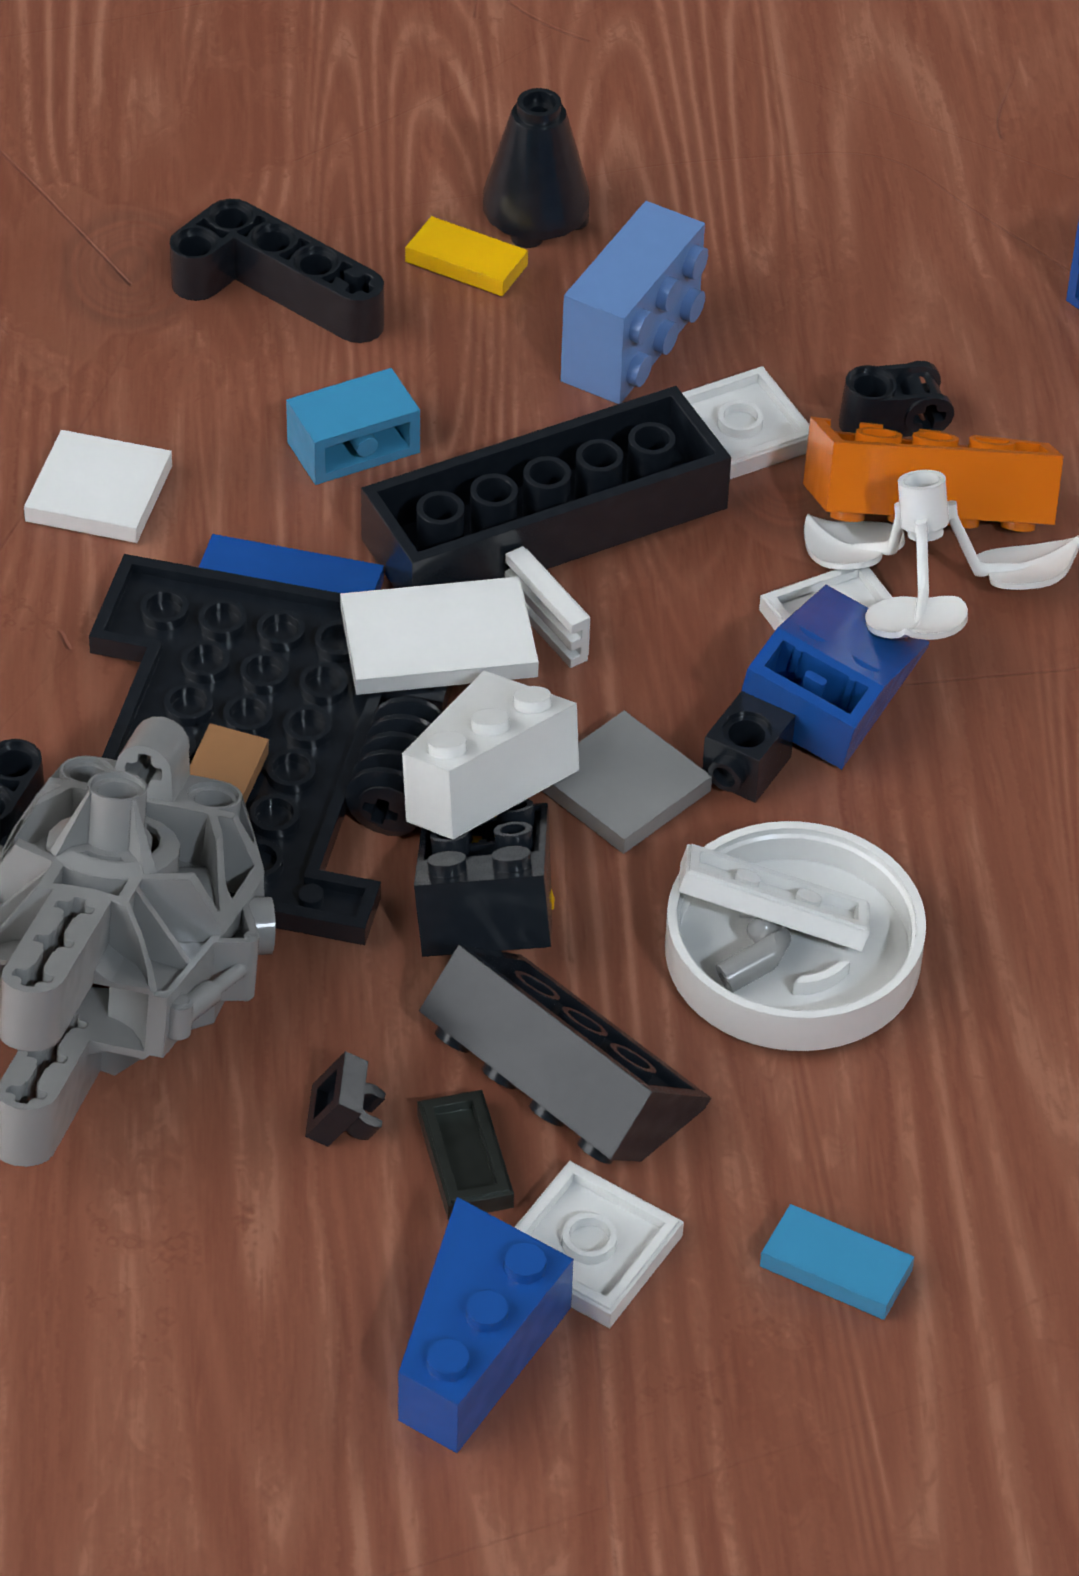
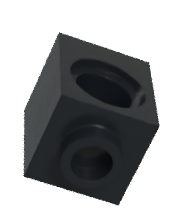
M741 691L705 736L702 769L712 776V784H715L724 791L732 792L756 803L791 758L796 715Z

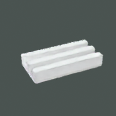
M522 546L506 553L505 563L510 569L505 571V578L520 576L530 625L570 668L587 661L591 617L528 549Z

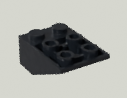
M526 799L453 840L421 828L414 891L422 957L453 955L458 945L496 951L551 947L552 896L548 803L533 804V801ZM472 835L482 836V839L478 842L471 843L473 840Z

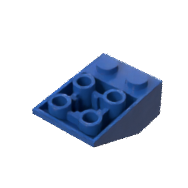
M825 585L777 627L747 668L741 691L795 714L793 743L842 770L925 653L930 642L911 637L890 639L874 635L866 626L865 614L868 607Z

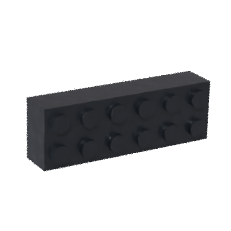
M673 386L361 487V539L377 563L384 565V573L394 588L505 578V571L510 569L505 563V554L522 546L528 549L545 569H549L727 509L731 456L679 388Z

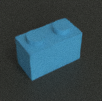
M392 368L286 399L287 443L315 485L420 453V409Z

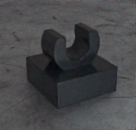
M345 1051L312 1084L306 1138L329 1147L344 1131L356 1139L369 1140L382 1127L381 1119L365 1112L372 1113L385 1100L386 1095L378 1086L366 1083L367 1060Z

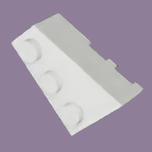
M484 670L402 753L406 822L453 840L579 771L577 703L553 695L544 687L527 686Z

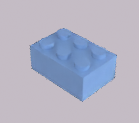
M648 201L641 205L564 295L561 382L616 404L622 403L635 386L641 387L645 383L652 365L661 354L667 355L670 353L680 331L688 322L694 323L703 309L705 292L701 291V276L708 260V249L704 248V222Z

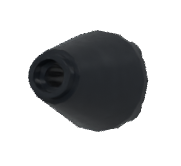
M545 88L529 89L519 95L516 104L511 110L483 190V212L489 222L503 233L511 235V240L515 245L523 248H533L539 246L543 240L565 236L574 230L583 229L589 223L590 191L567 111L563 104H561L559 95Z

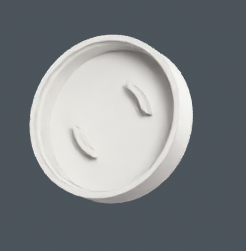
M779 821L737 829L704 846V848L842 892L870 903V934L862 952L788 928L791 942L778 966L770 973L733 993L727 990L717 973L716 965L755 944L747 935V926L757 917L678 892V874L669 895L665 934L667 967L673 983L687 1004L699 1016L719 1030L742 1041L772 1049L787 1051L824 1050L856 1042L883 1028L900 1013L912 997L921 971L926 935V916L923 902L916 886L904 869L890 855L869 841L831 826L800 821Z

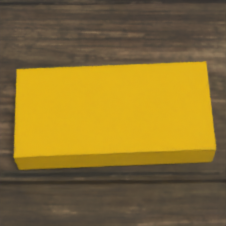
M431 216L405 247V262L503 297L527 267L528 250Z

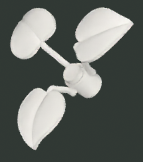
M916 470L899 477V502L894 504L895 519L893 524L873 521H830L807 514L804 525L805 546L808 554L817 564L829 569L851 570L876 565L880 562L883 555H894L904 546L905 533L903 529L908 532V537L911 540L916 541L917 598L899 596L883 599L871 605L865 614L868 630L874 635L890 639L908 637L924 640L942 639L958 633L968 621V608L961 598L956 596L929 597L928 541L942 537L944 534L943 528L950 524L974 575L978 577L989 576L990 584L1001 589L1026 590L1053 585L1066 576L1079 551L1078 535L1064 540L1002 547L976 554L958 516L957 502L954 500L947 501L946 476L935 470Z

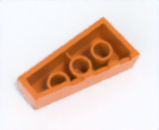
M810 417L803 485L826 512H830V517L833 519L861 522L865 520L866 514L887 515V520L894 523V504L899 502V477L916 470H935L946 476L947 501L954 500L957 502L958 516L964 528L979 527V520L1001 522L1000 526L1002 528L1019 532L1035 531L1036 524L1055 525L1064 456L1049 443L972 435L969 437L968 445H959V437L936 430L919 429V431L913 433L912 439H905L897 431L883 429L882 424L860 422L856 433L834 431L830 427L831 419Z

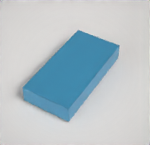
M790 1204L761 1252L760 1267L885 1320L913 1270L914 1256Z

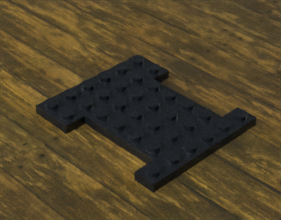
M124 554L89 634L90 653L140 662V665L102 758L117 760L138 725L150 717L169 718L184 729L189 739L190 764L210 723L269 739L268 756L245 805L265 870L264 897H271L274 903L276 928L365 945L381 900V881L325 871L348 808L345 802L347 784L351 780L352 771L359 760L360 750L366 742V734L372 726L373 716L382 703L391 698L403 696L417 697L434 704L443 712L446 709L454 685L356 695L341 613L340 593ZM11 832L2 838L0 845L4 846ZM229 892V894L231 895V897H234V895L236 894V893Z

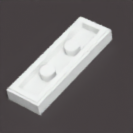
M688 844L680 862L678 892L861 952L863 951L870 934V903L868 901L695 844Z

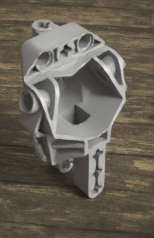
M150 717L143 720L135 729L117 760L97 756H77L67 759L36 794L13 828L4 846L0 845V1039L9 1047L18 1050L0 1080V1160L5 1163L28 1167L48 1161L54 1155L100 1071L115 1076L137 1061L147 1058L149 1055L164 1058L177 1041L186 1039L191 1035L192 1029L213 1024L225 1001H249L255 996L258 955L273 954L276 934L274 903L271 897H264L265 870L243 795L239 788L230 783L190 775L188 736L178 723L169 718ZM229 892L236 893V894L234 895V897H231V895L229 894ZM94 983L109 986L110 988H98L91 986Z

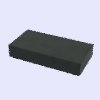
M483 1090L417 1101L418 1120L447 1219H450L457 1197L487 1213L514 1208V1191Z

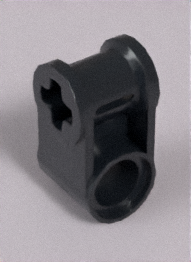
M914 361L907 364L885 366L863 365L855 367L846 376L839 415V427L842 432L856 433L860 422L882 424L883 429L897 431L902 434V437L912 436L919 429L943 431L953 420L954 407L949 398L940 391L941 376L938 369L928 361ZM919 377H923L926 383L922 384ZM918 414H923L925 420L922 421Z

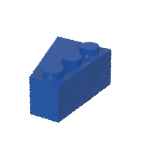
M457 1197L398 1372V1421L458 1453L571 1309L574 1259Z

